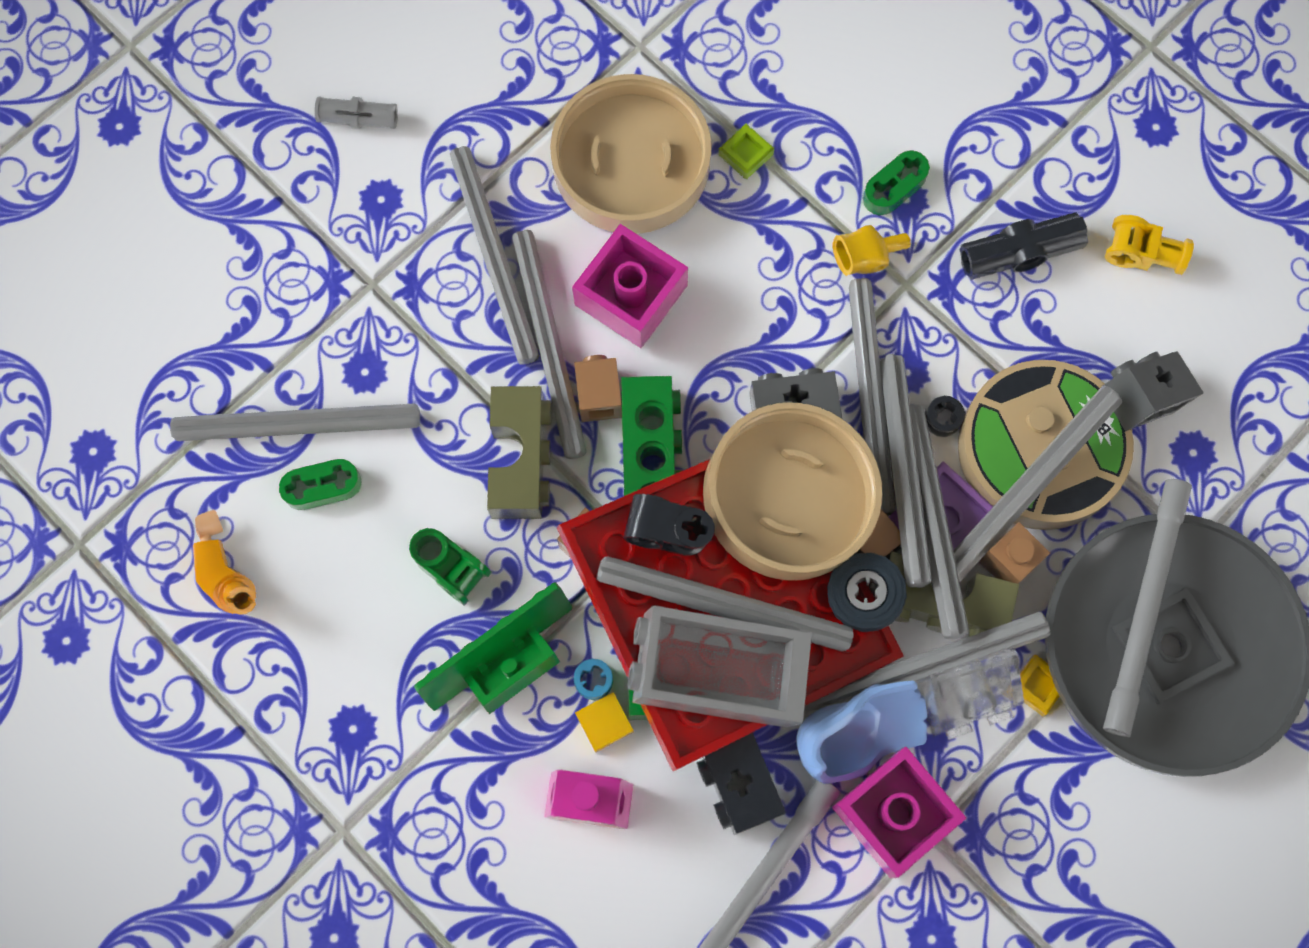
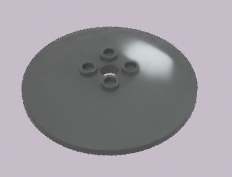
M1157 514L1125 520L1101 532L1084 545L1068 562L1054 586L1046 614L1051 634L1045 638V648L1049 670L1063 704L1084 732L1097 744L1121 760L1147 771L1178 777H1200L1236 769L1266 753L1285 735L1296 720L1305 702L1309 689V623L1307 615L1291 581L1279 565L1263 549L1241 533L1223 524L1193 515H1185L1184 521L1179 528L1139 690V704L1131 736H1118L1103 730L1111 694L1117 684L1158 522ZM1165 634L1173 635L1180 641L1182 650L1178 657H1170L1163 651L1161 640Z

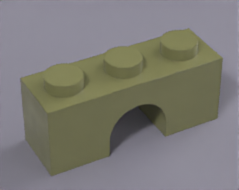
M491 386L489 427L493 438L512 439L523 446L522 454L514 464L507 467H488L487 510L491 519H542V506L550 505V482L543 481V465H550L551 443L550 440H543L544 425H551L552 408L551 400H544L541 386Z
M892 551L887 558L898 566L905 579L903 556ZM978 573L968 582L963 602L969 627V637L1012 622L1020 584ZM929 583L922 588L909 587L906 584L907 598L902 613L895 621L907 623L910 618L927 622L926 628L942 633L932 584Z

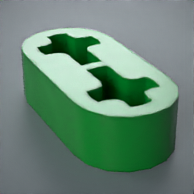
M914 150L904 151L870 178L862 198L865 208L875 215H887L924 185L930 169L929 161L925 155ZM915 166L918 169L916 175L910 173L904 179H900L904 167L910 169ZM888 187H892L888 199L882 197L877 200L874 198L876 190L882 193Z
M334 459L287 472L280 480L279 493L281 498L291 508L307 510L354 497L360 490L362 478L357 468L350 461ZM344 471L347 476H351L350 479L345 480V487L339 489L335 483L324 485L326 482L336 480L337 472ZM302 481L306 486L317 485V487L304 490V497L298 499L294 493H290V491L296 489V482Z

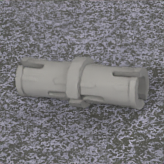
M355 96L351 100L317 97L314 115L316 122L350 124V127L354 129H361L362 125L396 129L398 106L396 103L365 102L362 97ZM341 111L371 113L372 115L359 113H345Z

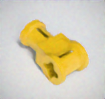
M1120 215L1114 218L1112 228L1115 234L1112 246L1106 249L1105 259L1107 262L1117 267H1135L1146 271L1152 264H1157L1174 269L1175 274H1184L1192 257L1194 249L1193 240L1186 238L1184 241H1179L1161 236L1162 226L1150 224L1139 216Z

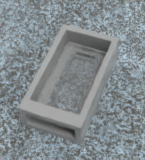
M652 606L644 613V618L638 617L635 626L634 644L640 645L638 663L632 662L628 676V689L634 690L632 703L787 728L802 724L812 633Z

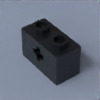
M753 732L702 757L703 760L696 762L705 787L714 785L720 802L713 804V807L723 830L731 827L735 836L786 814ZM737 772L740 778L747 777L750 783L744 788L746 795L740 797L737 790L729 792L727 785L732 780L731 773Z

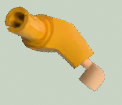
M210 510L199 514L195 518V528L201 542L193 544L197 584L223 611L241 615L251 612L256 606L255 585L249 578L228 566L222 541L219 539L212 540L211 536L223 532L217 512Z

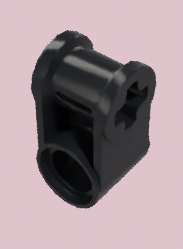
M635 494L631 503L624 540L632 545L643 548L659 549L682 556H693L698 554L712 540L715 533V525L712 517L701 509L673 503L654 495ZM688 524L694 526L693 533L698 535L694 541L688 539L689 533L684 530Z

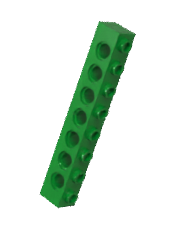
M672 376L621 377L624 496L683 471L675 470L674 455H682V429L673 430V415L681 414L680 390H672ZM648 416H657L663 421V424L658 429L649 430L641 425V421ZM651 455L658 456L665 462L663 467L655 471L646 469L641 463L646 457ZM628 689L629 719L648 720L641 704L632 703L634 690Z

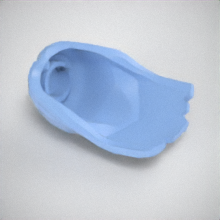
M913 680L874 684L855 695L848 702L825 706L809 715L800 725L796 736L799 756L807 772L823 784L846 781L864 776L887 754L898 751L905 746L912 748L925 744L927 740V724L924 722L927 718L926 701L919 689H917V683Z

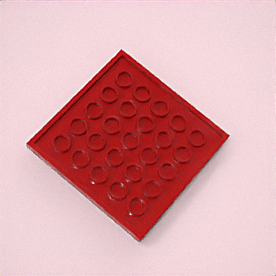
M710 459L563 522L557 527L627 677L629 676L632 662L638 663L640 645L634 644V631L638 617L644 618V613L652 606L711 616L717 615L600 582L597 579L599 565L602 559L607 556L844 625L835 617L828 603L827 585L832 571L822 576L805 580H781L764 576L737 561L726 551L715 534L712 540L698 554L693 556H682L659 549L643 548L632 545L624 540L631 503L635 494L654 495L673 503L705 511L703 485ZM688 524L684 530L689 533L688 539L694 541L698 535L693 533L694 526ZM866 581L857 585L859 594L856 596V599L863 603L865 598H867V603H872L876 600L870 587L866 585ZM669 623V634L664 639L658 640L654 678L657 683L662 685L699 690L688 692L685 695H698L703 698H709L708 695L700 692L705 691L719 694L721 700H726L724 695L768 702L774 699L776 688H781V684H777L778 663L774 659L777 658L784 663V657L772 653L759 656L735 652L729 638L720 632L705 634L699 641V645L670 641L674 633V624ZM887 626L879 631L861 632L853 629L852 643L846 651H839L811 643L805 706L904 657L890 627ZM737 635L743 645L753 649L760 648L769 641L764 639L758 644H750L741 635ZM711 636H718L726 641L728 650L703 646V643ZM641 704L672 772L768 725Z

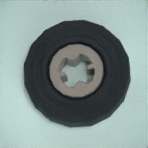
M871 552L854 554L843 564L836 567L832 571L827 585L828 603L835 617L844 625L861 632L879 631L891 625L902 613L907 598L906 582L898 566L888 558ZM866 581L867 586H869L870 582L877 585L875 601L867 603V598H865L863 603L856 599V596L859 594L857 586L859 583Z

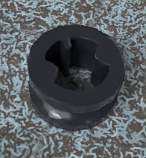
M951 396L935 398L925 412L929 431L938 437L951 436L957 432L965 416L963 405ZM939 408L941 413L944 408L952 412L950 420L953 424L949 425L948 421L944 425L940 424L936 420L939 415L936 409Z

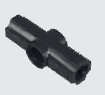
M1077 212L1035 223L1032 219L1021 220L1005 227L999 234L961 244L959 249L961 265L965 275L970 280L1012 269L1014 272H1025L1045 263L1048 258L1085 248L1089 243L1087 237L1088 228L1084 218L1080 217Z

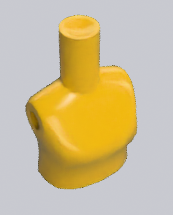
M866 225L852 233L836 235L833 239L832 247L837 265L841 272L848 276L856 273L870 274L887 268L890 262L889 253L908 249L911 241L907 233L882 237L872 225Z

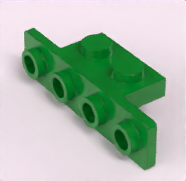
M554 582L544 590L537 592L532 599L510 615L499 620L495 626L473 642L465 645L461 651L438 668L431 670L423 679L417 682L414 688L431 710L436 711L469 686L490 715L560 663V660L540 633L569 613L573 608L561 587Z

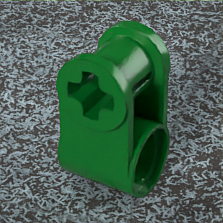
M434 528L419 530L410 540L409 551L417 566L463 606L469 601L467 596L483 577L488 578L492 574V571L474 555L460 548L442 532ZM428 542H437L442 545L440 555L433 560L420 558V550Z

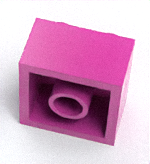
M619 224L572 286L574 304L642 349L687 288L688 267L624 225Z
M906 746L894 753L831 807L889 878H899L967 819Z

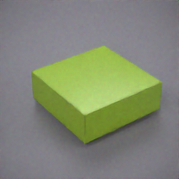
M746 123L718 149V155L747 180L774 155L775 148Z

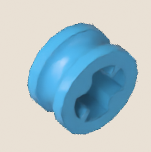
M589 659L578 665L574 673V684L579 694L588 700H599L609 694L613 686V676L611 669L605 662L598 659ZM594 668L603 671L600 674L601 678H606L604 686L596 685L593 691L585 689L584 687L587 686L586 681L581 682L583 674H591Z

